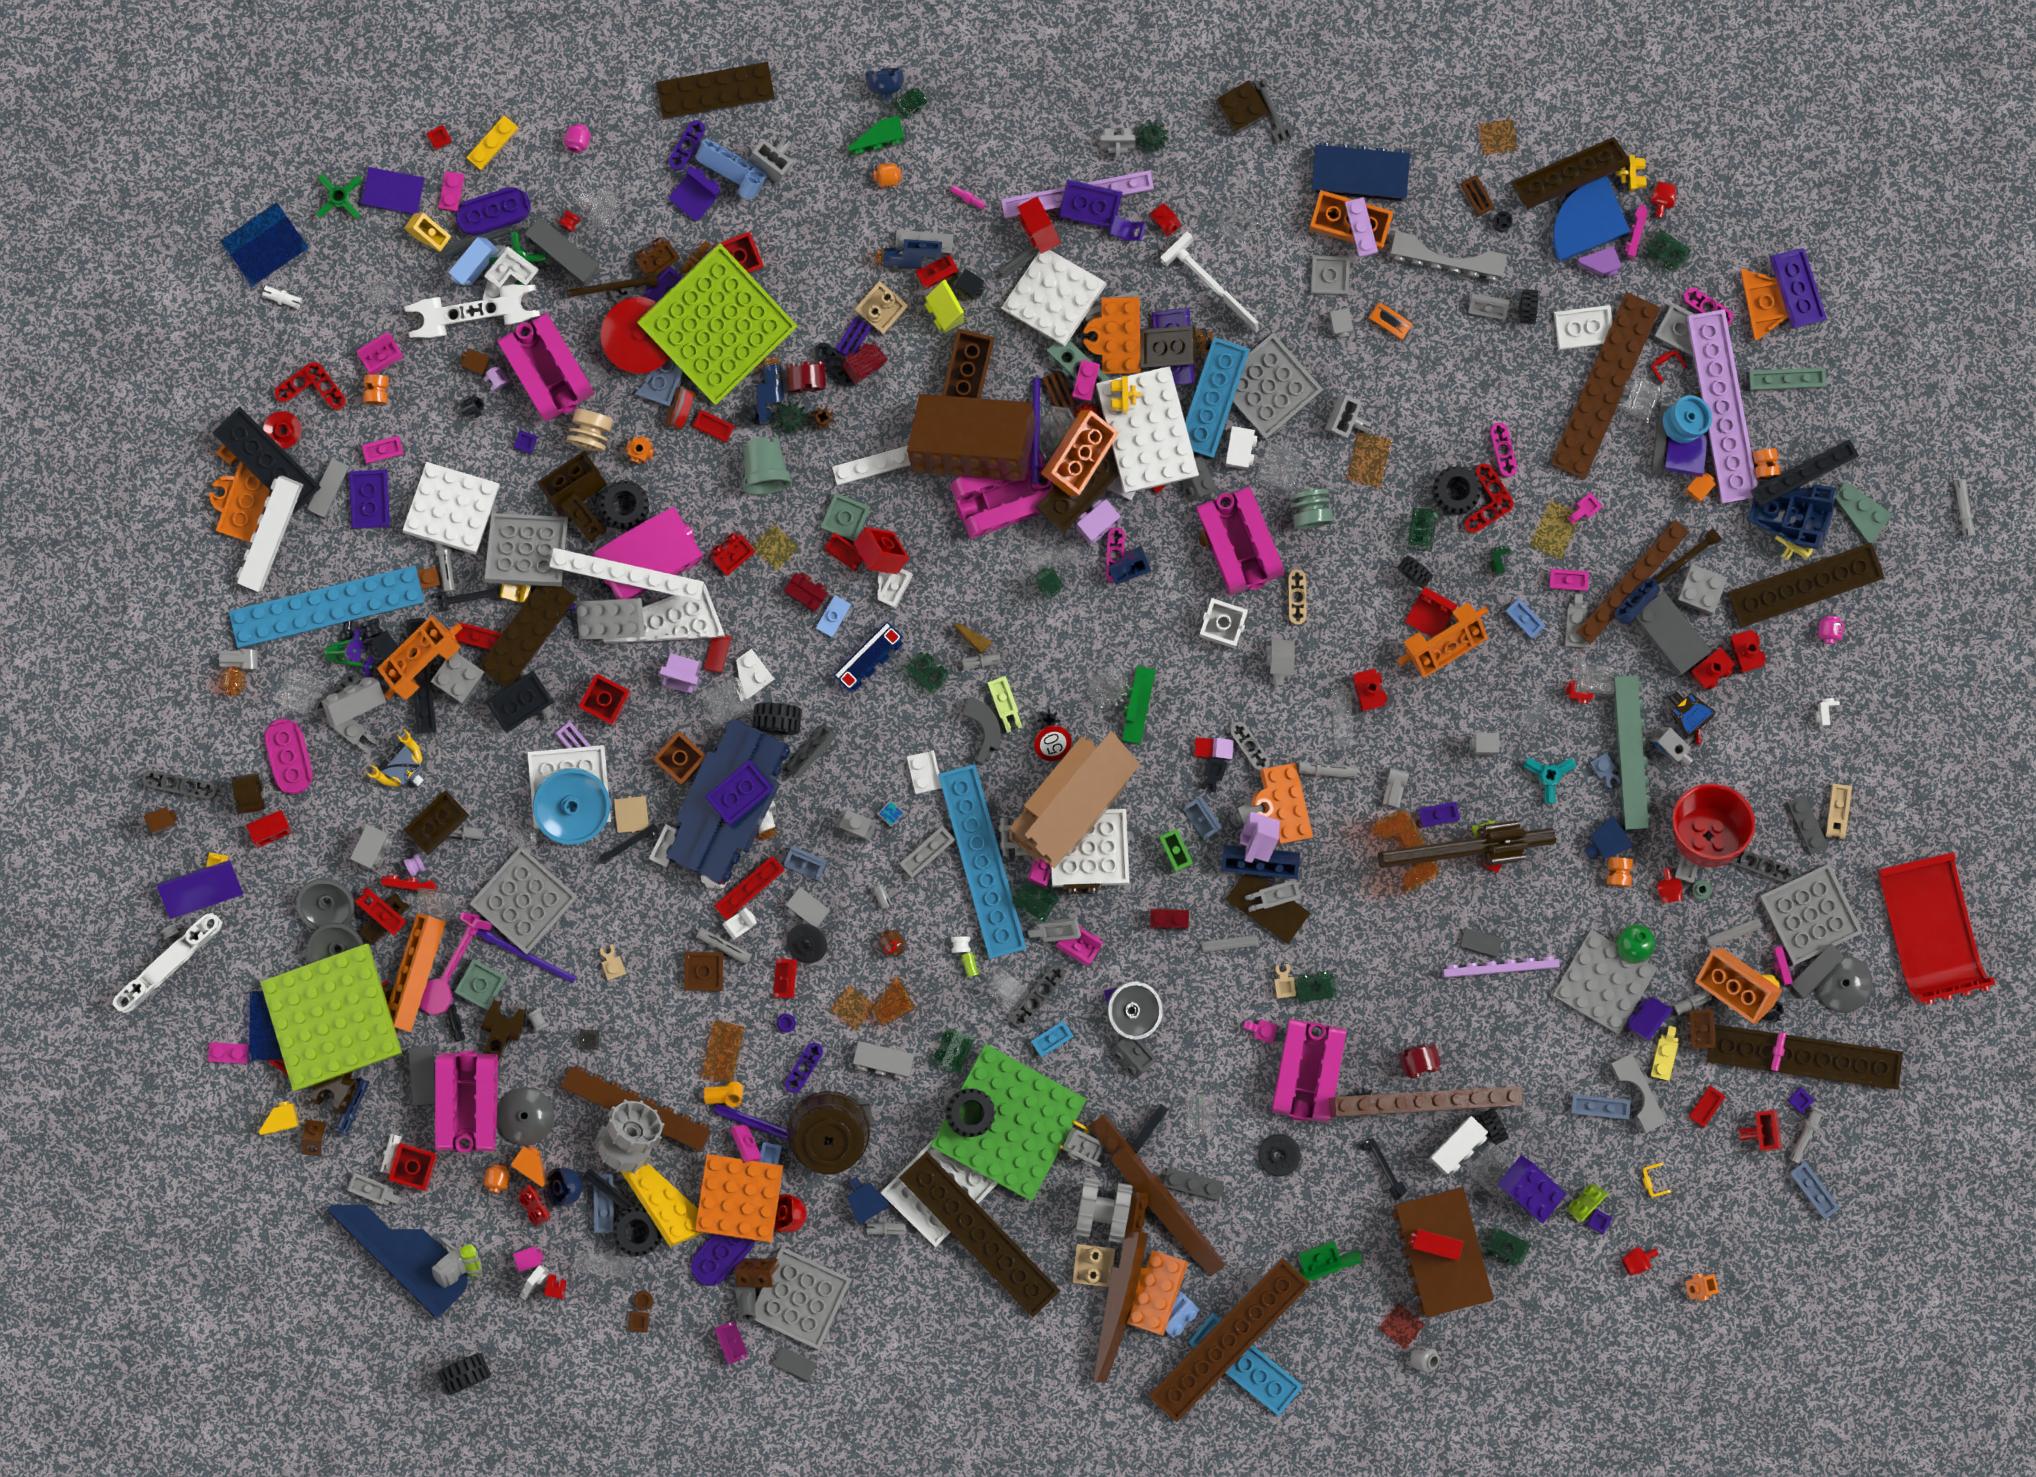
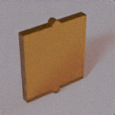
M1512 119L1479 124L1481 132L1480 141L1483 144L1484 155L1517 150L1515 138L1517 133L1514 132Z
M849 985L844 993L838 996L839 999L830 1010L853 1029L857 1030L864 1020H868V1015L876 1005L853 986Z

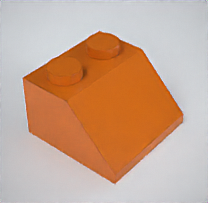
M523 1146L511 1166L541 1187L546 1188L547 1180L543 1158L539 1156L541 1152L533 1146L528 1148Z

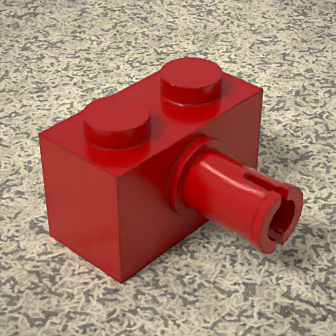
M1753 629L1729 637L1741 674L1765 666L1766 656L1763 651H1760L1758 645L1760 644V639Z
M1720 647L1694 668L1690 675L1703 690L1707 688L1711 690L1719 684L1717 679L1722 675L1726 678L1734 671L1732 667L1736 664Z
M1376 668L1353 674L1352 678L1362 713L1385 707V702L1388 699L1385 690H1381L1380 684L1383 682L1380 672H1376Z
M1776 1110L1755 1112L1756 1127L1739 1129V1133L1746 1134L1740 1135L1741 1141L1758 1138L1760 1151L1762 1152L1783 1150L1778 1111Z

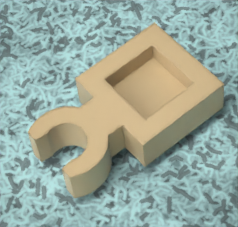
M612 944L610 945L611 952L609 954L604 953L603 948H600L601 955L607 960L601 963L608 981L626 975L620 956L614 957L615 948Z
M1286 964L1285 972H1281L1279 965H1276L1275 971L1280 979H1274L1276 998L1295 997L1294 977H1288L1290 972L1289 964Z

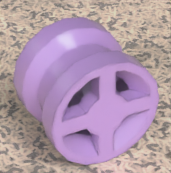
M418 853L413 858L404 860L412 877L416 876V873L419 871H426Z

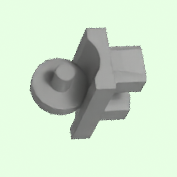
M1105 128L1103 135H1101L1100 150L1116 153V158H1120V153H1127V150H1135V135L1132 134L1131 128L1121 129V135H1114L1113 129Z

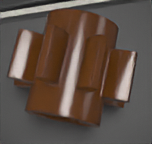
M827 406L824 410H820L817 407V414H812V417L816 418L813 421V425L818 424L820 431L822 427H826L829 430V424L835 423V420L830 418L834 415V412L829 413ZM825 414L828 420L821 422L818 417H822Z

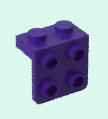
M690 166L686 170V177L671 193L669 200L694 221H699L720 196L721 191L719 189L720 185L715 180L710 179L709 181L704 177L705 173L700 168L696 167L694 169Z

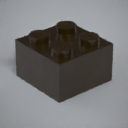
M1249 80L1216 99V105L1234 135L1241 133L1268 117L1269 112Z

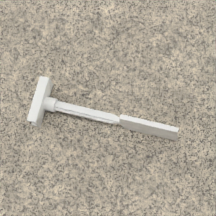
M1187 231L1160 257L1162 259L1161 263L1167 267L1176 257L1181 262H1185L1216 294L1223 297L1224 302L1257 333L1259 331L1258 321L1227 291H1224L1185 250L1193 242V236Z

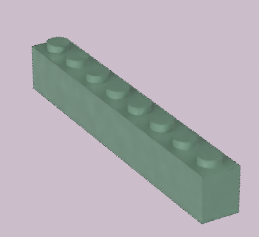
M1638 675L1613 678L1624 831L1647 830L1652 822L1651 813L1647 811V806H1650V796L1646 794L1649 779L1644 771V768H1647V757L1643 756L1646 740L1645 737H1642V730H1644L1645 726L1644 718L1640 716V711L1643 710V700L1639 699L1642 684L1641 680H1638Z

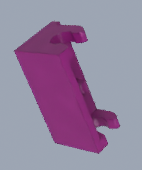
M735 1321L714 1328L728 1365L749 1357Z

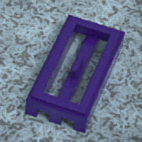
M855 317L836 350L848 356L850 354L848 353L850 347L862 327H865V331L852 351L855 355L872 326ZM856 323H858V328L856 329L852 338L843 350L842 346L846 342Z

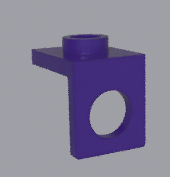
M1113 215L1109 234L1126 241H1142L1146 223L1131 222ZM1140 227V232L1135 237V230Z

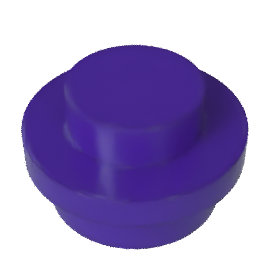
M782 1014L778 1017L777 1027L781 1032L789 1033L794 1030L796 1020L792 1015Z

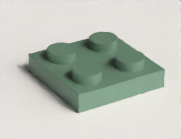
M835 492L821 529L831 533L835 532L839 536L854 542L860 535L871 507Z
M473 959L455 993L488 1010L495 997L499 994L507 977Z

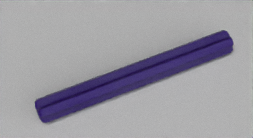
M716 1104L714 1113L788 1141L787 1129L721 1104Z

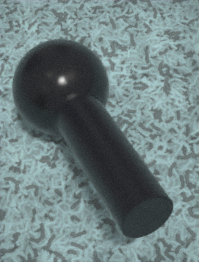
M352 621L345 622L344 630L340 633L341 642L353 639Z

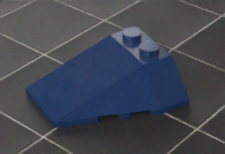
M1812 485V488L1799 487L1760 508L1754 499L1747 520L1793 544L1819 549L1824 545L1832 520L1837 489L1823 485Z

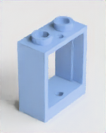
M477 237L449 271L452 275L451 279L458 285H472L489 265V257H495L500 250L487 238Z

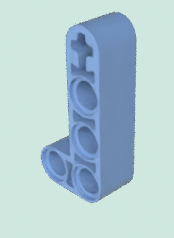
M708 139L702 140L695 155L696 160L739 184L738 193L746 199H753L760 192L767 177V173L761 168Z

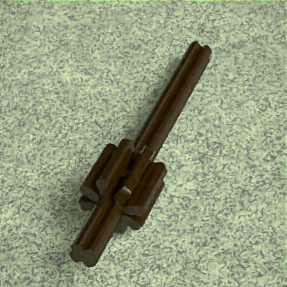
M1514 820L1480 826L1477 830L1479 837L1475 839L1378 852L1377 858L1379 859V867L1386 868L1478 855L1479 858L1483 857L1484 865L1491 866L1524 860L1526 857L1524 849L1555 844L1557 838L1553 828L1525 832L1524 828L1520 829V822Z

